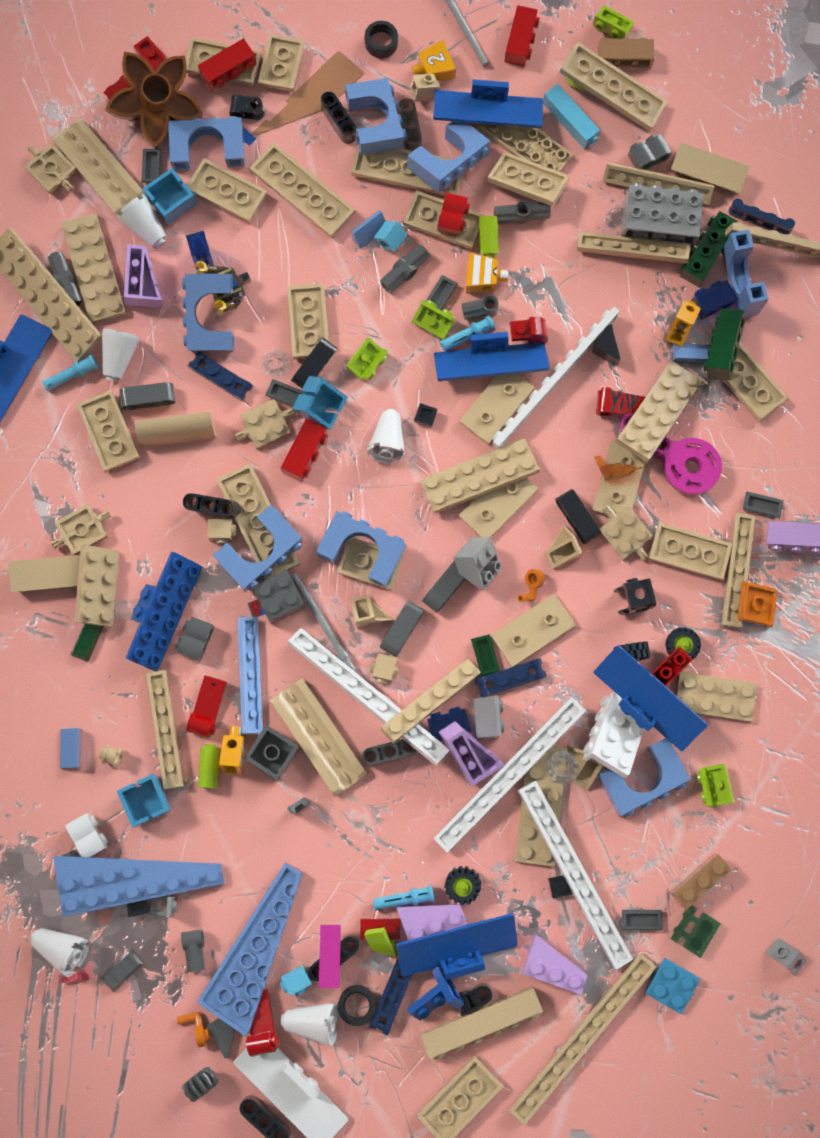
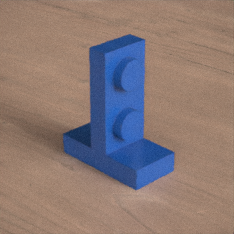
M436 967L432 971L438 985L407 1008L409 1014L420 1021L427 1018L436 1008L444 1005L446 1001L456 1009L464 1006L452 979L446 980L440 967Z

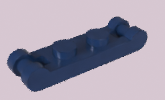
M739 198L732 202L728 211L733 217L784 235L790 234L795 226L794 219L787 218L785 220L777 217L774 213H767L761 211L758 207L745 205Z
M197 351L194 360L190 361L187 365L192 371L240 401L245 399L246 392L250 391L253 387L250 382L210 359L201 351ZM201 362L205 363L203 368L199 367ZM238 384L241 386L239 391L235 389Z
M541 658L475 679L476 685H479L481 691L479 692L480 697H487L547 677L546 672L543 671L541 666L543 664ZM534 667L536 674L530 675L529 668ZM491 681L493 688L488 689L486 682Z
M398 958L369 1026L370 1029L375 1030L376 1028L383 1031L382 1034L387 1036L412 975H409L403 979L397 976L400 971ZM380 1016L388 1018L386 1024L379 1021Z

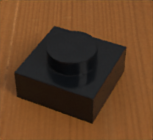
M420 403L414 422L432 428L438 409Z
M563 875L548 878L552 898L572 895V890Z
M147 900L127 903L128 917L148 914Z

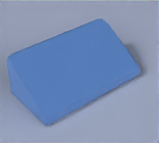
M377 211L352 231V240L360 249L374 239V236L386 221L382 212Z
M673 344V362L705 363V360L709 358V345L684 344L683 347Z
M61 729L60 769L80 768L81 729Z

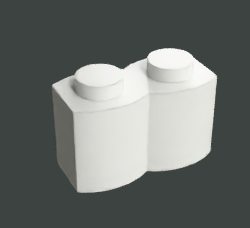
M89 813L65 825L81 857L91 858L107 849L106 843H108V840L103 832L99 833L96 827L99 825L94 815L90 816Z

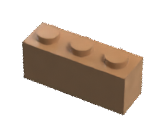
M610 37L600 39L598 55L617 68H652L655 59L654 39H630L627 37L622 39H612Z
M712 854L669 893L682 908L688 909L732 869L719 854Z

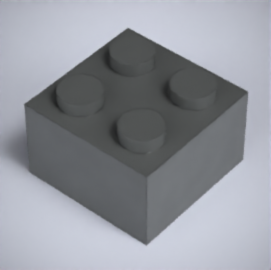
M288 570L253 587L271 624L305 608L304 602Z
M266 725L244 759L280 781L301 747Z

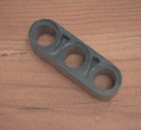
M170 382L125 387L119 390L122 410L152 408L175 403L174 385Z
M455 560L422 600L423 603L436 613L441 610L466 579L459 574Z
M408 600L383 639L380 648L397 657L425 610Z
M400 739L394 744L389 742L365 749L362 759L366 765L375 766L413 756L417 750L414 749L412 752H406L403 748L406 741ZM387 747H393L396 750V754L393 757L385 755L384 751ZM368 752L376 753L377 758L374 762L366 760L365 756Z

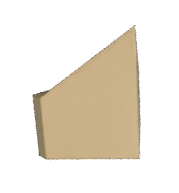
M563 525L549 549L545 551L552 569L577 560L582 555L575 535L565 525Z
M370 596L351 599L357 629L394 621L370 599Z
M567 745L571 773L570 781L588 790L603 765L593 758L588 761L584 760L585 752L583 750Z

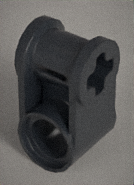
M233 95L231 97L229 115L241 117L242 119L260 120L265 116V109L259 97Z
M481 983L459 992L462 1001L464 999L467 1005L465 1006L464 1003V1006L460 1008V1015H467L489 1003L492 999L490 986ZM480 989H486L489 995L487 998L481 999L478 997L477 992Z

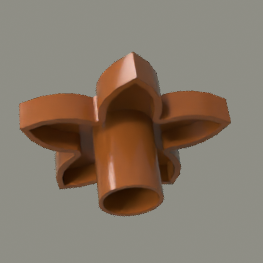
M124 51L122 72L129 88L116 92L110 99L105 112L123 120H132L140 117L142 135L153 149H156L165 139L169 128V119L172 121H186L195 118L200 119L203 116L196 100L188 93L179 90L186 76L185 55L165 59L154 71L149 62L143 57Z

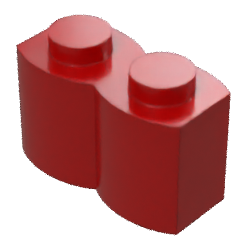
M446 192L437 231L458 236L460 231L463 232L466 222L463 220L464 214L468 215L470 204L467 203V197Z

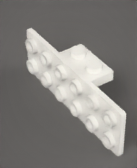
M278 1047L275 1052L250 1057L247 1048H245L234 1060V1065L307 1138H333L347 1123L348 1117L318 1088V1083L312 1077L308 1078L303 1073V1068L298 1063H293Z

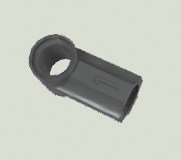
M488 295L484 299L461 303L464 319L469 320L488 315L490 317L495 316L498 313V299L493 295ZM492 303L495 307L488 309L486 305Z
M203 930L182 932L181 941L186 955L187 972L205 970Z

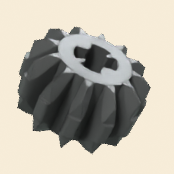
M205 1067L185 1082L182 1089L186 1097L191 1102H195L214 1088L219 1080L210 1067Z

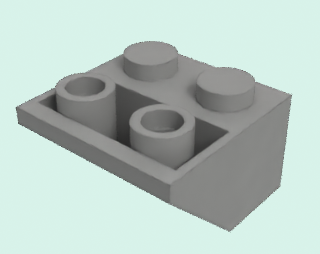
M471 537L453 557L459 574L480 590H485L502 570L491 537Z
M499 695L473 699L475 738H499L501 733L505 732L504 720H500V714L503 712V701L499 700Z

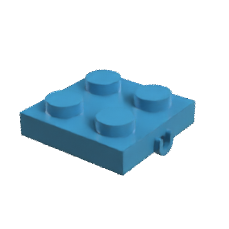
M664 957L658 969L653 971L651 975L652 980L645 994L682 1014L688 1001L691 1000V996L694 995L693 992L701 978Z

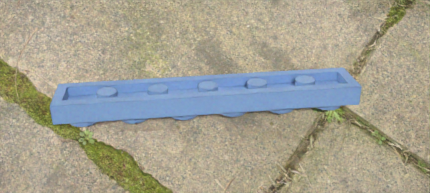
M241 616L237 618L242 734H260L263 727L258 617Z

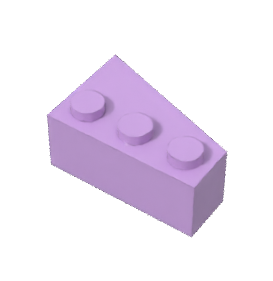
M127 244L124 305L162 308L161 295L146 246Z
M769 521L768 548H771L772 551L787 550L796 553L803 552L820 555V524Z
M453 722L439 731L463 777L471 786H474L505 765L495 754L457 722Z
M460 904L396 907L408 940L467 924Z
M535 933L533 934L521 972L524 975L581 995L587 974Z

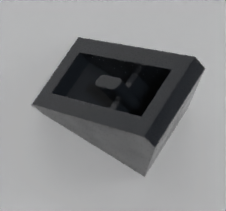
M610 324L595 344L592 353L615 366L619 364L621 358L613 327Z

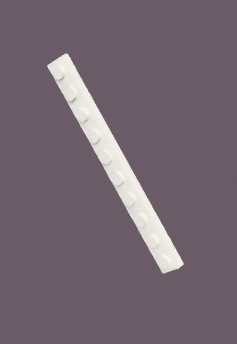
M616 307L604 312L601 316V322L599 324L595 323L589 330L590 334L587 337L583 336L579 340L575 351H569L565 356L566 361L563 364L559 363L554 368V374L550 378L547 376L541 383V389L539 391L535 390L529 397L530 401L526 405L523 403L519 407L516 417L508 419L504 425L506 428L494 435L492 447L495 450L501 448L598 340L606 327L615 321L620 312Z
M302 628L288 640V645L384 724L402 711ZM419 724L402 737L403 740L436 767L450 751Z
M571 697L433 839L449 853L586 713V710Z
M533 781L517 791L613 968L617 970L633 960L537 781Z

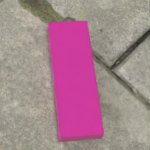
M320 925L319 988H340L341 925Z

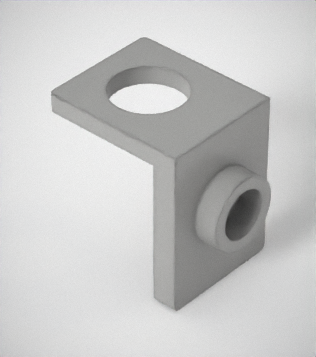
M176 896L152 898L150 915L166 916V918L174 917V913H177L178 901H175ZM158 900H164L167 904L166 909L162 912L157 911L155 908Z
M780 938L775 940L767 952L770 957L785 966L794 976L797 975L807 961L798 950ZM800 960L799 964L794 968L796 962Z

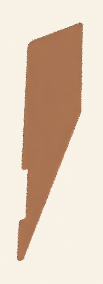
M336 52L286 100L288 104L271 121L265 120L252 134L255 136L322 111L321 96L323 93L333 92L339 98L345 92V85L354 83L364 72L342 52Z

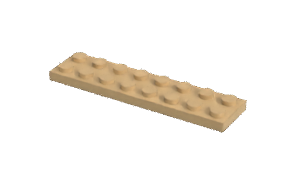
M8 227L0 237V271L42 322L52 330V334L75 361H82L102 338V335L15 230Z

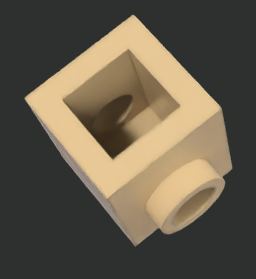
M434 74L413 75L410 89L414 101H434L435 90H440V84Z
M218 516L217 519H208V539L210 542H216V544L220 545L233 542V536H236L237 528L229 517Z
M378 653L376 662L372 661L370 673H373L372 677L376 679L375 682L387 685V682L392 683V678H397L399 667H395L396 657Z

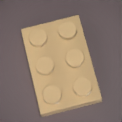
M269 34L258 86L294 92L305 45L304 40Z
M356 538L349 539L337 573L384 588L368 578L378 557L379 550L377 545ZM404 554L387 588L384 589L392 591Z

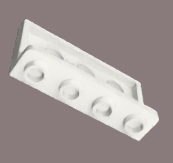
M613 692L609 696H604L600 702L601 709L595 716L596 723L589 733L590 740L584 747L583 752L585 754L583 759L588 761L593 758L616 774L626 778L629 776L644 729L640 728L630 715L628 716L621 711L618 704L622 698Z

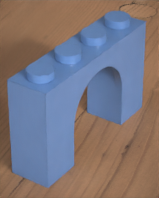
M388 78L345 85V98L349 111L375 108L387 116L386 121L380 125L357 129V143L360 155L402 149L404 140H406L405 129L401 128V114H397L398 103L396 99H393V85H389Z
M231 116L221 119L213 117L204 120L195 118L186 121H169L170 164L174 170L191 169V146L197 138L204 135L216 136L224 142L227 167L245 166L244 133L241 117Z
M452 121L446 125L445 139L461 151L462 155L458 158L442 160L432 155L422 146H419L408 155L407 168L438 193L444 188H448L455 179L462 177L464 172L469 168H473L479 160L486 158L490 152V140L466 122Z
M749 230L731 233L721 251L737 310L744 311V318L758 316L769 300L765 283L752 284L749 277L748 257L754 248Z
M185 274V278L182 279V288L186 290V297H183V309H186V316L183 317V326L187 328V335H184V346H187V350H234V331L207 330L199 323L196 315L197 305L206 295L233 294V275Z
M272 505L257 516L258 521L274 538V548L267 559L257 563L245 561L228 542L213 554L218 563L245 592L248 590L252 591L253 587L259 584L258 581L262 577L267 578L277 564L280 566L288 559L286 556L291 552H297L302 547V537Z
M336 511L316 551L317 556L335 564L344 544L349 539L358 536L367 537L377 545L379 550L377 560L368 578L370 581L387 588L406 549V543L398 536L394 535V537L387 535V532L377 527L374 529L370 527V524L362 519H359V521L353 519V516L345 511H342V513Z
M667 738L647 747L659 770L658 782L652 790L646 793L636 792L626 784L623 777L608 768L598 773L597 777L618 816L624 815L626 818L635 813V808L639 806L642 809L653 804L651 800L656 797L661 800L670 795V790L676 788L678 791L686 787V782L691 780Z

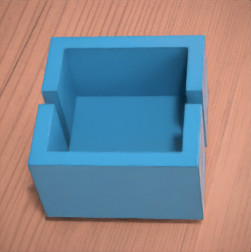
M173 168L142 188L153 208L157 210L167 225L197 205L194 194L183 183Z
M309 376L301 390L304 392L303 395L299 394L292 409L305 419L331 430L338 414L326 412V409L340 412L348 397L323 378Z
M151 774L138 780L137 784L132 783L117 790L132 828L142 826L152 821V818H158L173 811L156 774Z

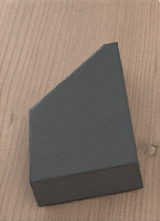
M304 797L287 809L291 814L295 815L310 803Z
M217 1018L209 1023L207 1027L226 1059L230 1053L235 1031L230 1025Z

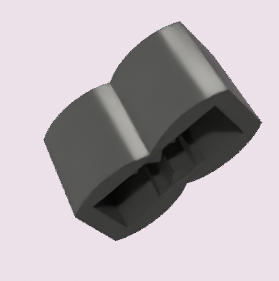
M662 134L651 135L646 139V142L634 143L630 147L628 157L635 168L648 170L654 165L669 159L672 151Z
M191 616L190 620H186L183 626V631H185L183 637L179 638L176 643L177 653L201 662L212 636L214 625Z

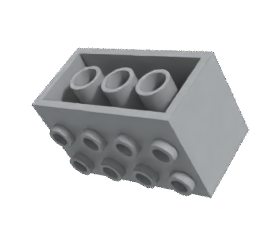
M639 183L629 185L624 197L620 236L691 244L690 248H693L700 234L704 193H699L696 190L680 191L679 188L662 189L661 186L645 187Z

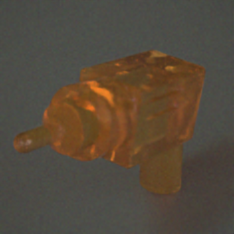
M602 456L594 457L604 481L624 478V476L634 473L635 470L643 468L642 466H629V464L622 465V463L606 465Z

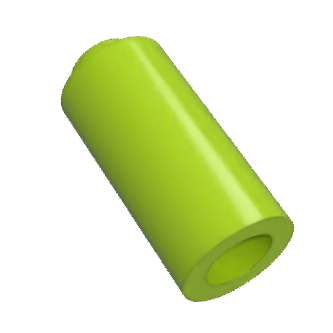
M497 216L479 217L480 255L495 258V255L499 254Z
M204 744V748H200L198 788H218L220 749L216 748V744Z

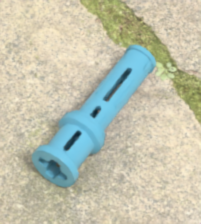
M488 315L485 316L484 320L471 323L469 328L441 340L442 350L446 352L470 340V335L495 331L494 322Z
M90 354L88 358L80 362H74V366L43 380L42 383L44 387L46 386V391L48 392L77 376L84 377L86 373L94 369L98 370L99 366L93 355Z
M431 884L426 888H412L410 892L373 898L375 911L412 903L415 906L428 901L433 903L435 899Z

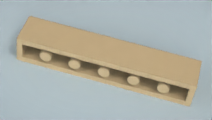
M531 986L480 1007L467 1015L456 1017L420 1032V1036L429 1059L434 1057V1060H438L446 1056L445 1052L450 1050L457 1052L464 1049V1045L469 1042L476 1044L483 1041V1037L488 1034L495 1036L502 1033V1029L509 1026L511 1029L521 1025L520 1021L524 1019L534 1020L540 1017L539 1013L543 1012L535 990Z

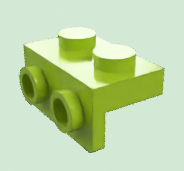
M605 5L599 13H596L593 20V26L597 30L604 31L611 35L613 39L626 38L635 23Z
M421 300L420 307L411 322L444 340L455 322L452 317L453 314L446 309L442 311L437 309V305L429 300L426 302Z
M366 337L345 367L361 381L370 380L375 375L377 366L383 364L387 359L386 354L389 351L382 349L371 338Z
M726 763L699 768L697 778L699 784H702L703 792L701 793L703 803L707 807L734 803Z

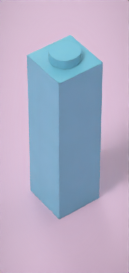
M559 84L544 94L543 104L583 149L597 143L600 129Z

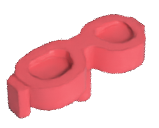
M86 969L78 971L77 975L74 974L70 977L63 975L59 980L60 983L64 984L75 980L87 981L91 978V974Z

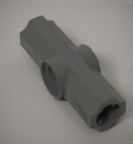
M520 201L516 205L494 206V216H497L498 223L516 222L524 224L529 220L550 219L551 208L550 205L542 202L528 203ZM518 211H524L526 214H520Z
M419 244L406 257L403 256L398 259L393 269L380 280L382 287L391 294L404 281L410 280L417 272V269L430 258L427 249Z
M56 251L51 253L47 258L54 273L53 277L75 304L79 306L82 300L76 287L77 283L71 269L68 267L63 252Z

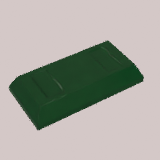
M83 624L70 655L89 662L104 626Z
M490 634L471 639L481 676L499 672L500 669Z

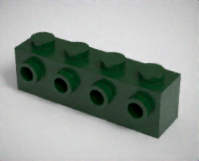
M721 211L718 212L716 217L712 215L707 224L710 227L707 231L703 230L698 239L701 242L698 246L694 245L689 254L692 257L688 264L683 263L681 270H683L681 278L697 287L701 286L729 238L725 237L726 229L732 223L738 222L737 220Z
M721 309L719 316H716V330L712 331V345L708 347L709 358L704 363V371H707L708 379L731 381L745 324L743 310Z

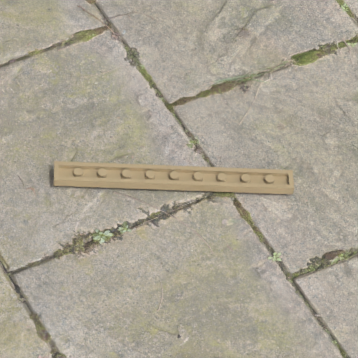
M642 953L637 955L509 1108V1112L524 1126L655 970L656 966Z

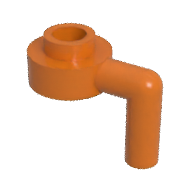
M530 569L527 571L525 582L530 587L529 594L518 595L517 599L519 602L534 601L536 599L537 588L543 586L545 582L544 573L540 569Z
M195 1012L178 1016V1025L195 1021L194 1031L198 1048L207 1046V1041H210V1032L203 1025L202 1014Z

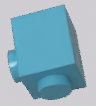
M385 221L374 236V239L384 250L396 251L403 243L407 233L399 222Z
M303 964L281 977L280 985L284 993L288 992L290 996L295 994L297 997L307 991L306 987L311 985L313 981Z

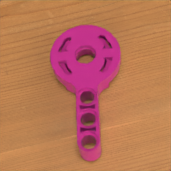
M628 414L623 418L619 426L621 432L626 426L625 422H629L633 414ZM665 436L661 442L665 449L660 450L657 448L653 454L662 461V470H664L668 483L675 490L686 495H699L709 491L717 483L722 472V461L718 451L710 443L699 438H686L675 442ZM689 461L695 462L699 467L698 472L695 474L688 472L685 464Z

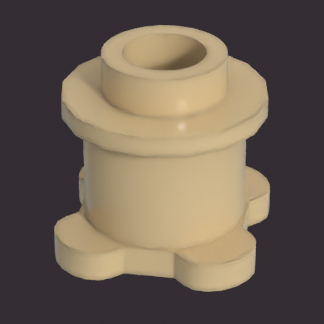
M107 745L106 748H102L99 759H102V764L109 763L113 767L119 768L124 750L121 748L117 750Z

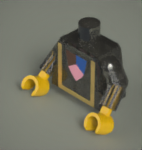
M198 261L194 265L195 268H200L196 271V274L233 275V294H212L216 301L213 308H219L217 314L221 315L223 311L237 309L245 296L242 286L251 282L249 274L245 272L237 276L233 267L206 265L203 261Z

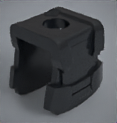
M632 578L627 580V583H623V586L614 590V593L625 592L629 605L628 608L618 611L620 615L645 612L656 606L650 578L643 580ZM636 589L644 591L645 596L643 599L636 597Z

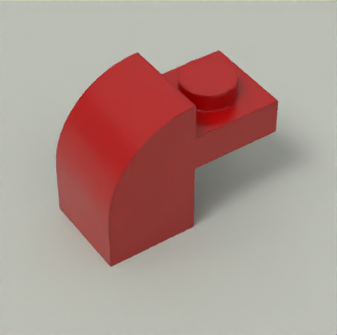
M529 317L528 320L510 321L512 342L528 340V343L548 342L547 325L544 318Z

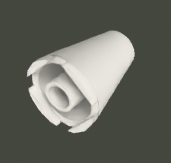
M143 194L141 195L142 199L139 200L136 197L120 210L123 214L121 216L118 214L117 219L152 248L155 246L159 248L166 242L164 240L166 234L148 197Z
M103 328L102 359L103 375L106 376V380L117 382L118 379H122L139 343V336Z
M387 409L382 412L368 446L367 455H371L374 461L392 464V460H398V462L404 460L405 448L400 414L394 409Z
M45 928L35 930L30 938L31 946L66 977L76 973L73 970L76 966L81 967L89 950V946L86 945L89 942L87 939Z
M327 1003L286 1010L285 1014L281 1016V1026L284 1027L286 1032L327 1046L333 1045L336 1040L338 1029H335V1024L339 1022L337 1004Z

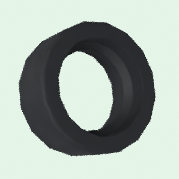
M380 20L371 23L367 27L364 40L369 54L377 58H386L397 50L398 32L393 24ZM378 32H385L391 35L392 41L387 46L379 47L371 42V37Z
M353 985L346 988L338 1001L340 1017L352 1026H362L368 1023L376 1011L374 994L362 985ZM354 993L363 994L369 1002L368 1012L360 1018L350 1016L345 1009L347 998Z

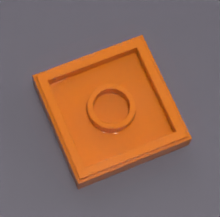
M747 581L742 582L737 619L765 627H773L778 590Z

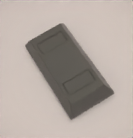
M143 149L141 183H151L160 176L161 149Z
M441 275L427 300L437 305L436 308L442 311L458 283Z
M272 379L265 396L293 407L299 394L303 395L304 392Z
M746 491L743 510L780 518L784 500Z
M622 910V930H663L662 910Z
M129 949L100 978L114 993L144 963Z

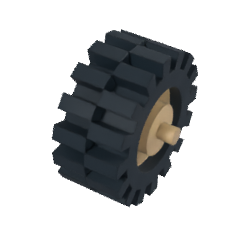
M628 641V644L620 645L637 661L651 657L649 645L646 641L637 643Z

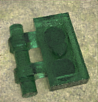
M691 905L687 911L683 912V918L678 927L675 926L673 929L674 933L670 939L678 943L679 939L683 937L686 940L682 947L701 958L721 923L704 912L701 913L699 918L695 917L694 914L697 908ZM691 921L695 925L690 934L685 932V929Z

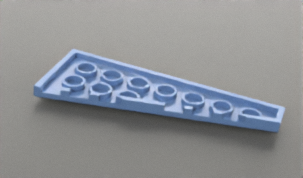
M69 856L53 857L63 917L224 884L220 863Z
M286 862L197 1001L199 1005L244 1036H247L250 1032L303 876L302 872Z

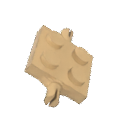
M53 144L41 151H38L34 145L28 147V151L34 157L24 167L49 194L60 186H63L68 192L74 190V186L70 184L68 179L77 172V169Z
M275 399L240 414L245 430L235 434L238 441L249 437L256 449H259L291 434L286 424V419L296 415L292 408L282 412L278 408Z
M86 504L55 522L60 537L50 543L54 549L65 544L73 555H77L80 553L82 545L93 546L108 537L103 529L102 522L112 516L108 510L97 515L93 512L90 505Z
M609 505L606 506L603 511L609 519L600 528L601 534L622 560L634 552L639 555L642 561L646 559L649 555L642 546L653 536L630 506L616 514Z

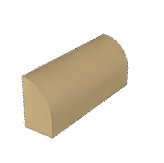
M681 142L671 170L740 194L750 166Z
M210 411L134 421L137 439L141 448L216 438L215 423Z
M80 555L8 562L11 592L77 586Z

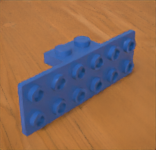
M473 79L471 93L435 90L433 119L542 128L543 99L508 96L509 82Z
M23 314L17 319L4 342L0 340V422L52 335V330L49 327Z
M508 332L470 335V349L434 353L438 381L549 371L550 366L544 342L508 345Z
M172 551L157 585H145L131 617V620L140 624L125 658L155 672L159 670L200 574L201 565Z
M617 645L593 672L622 698L618 705L624 714L630 715L642 729L649 731L654 727L680 751H684L708 726L707 722L620 645Z
M510 913L397 943L402 977L435 969L436 967L442 968L446 980L485 970V963L481 956L518 946L514 914Z

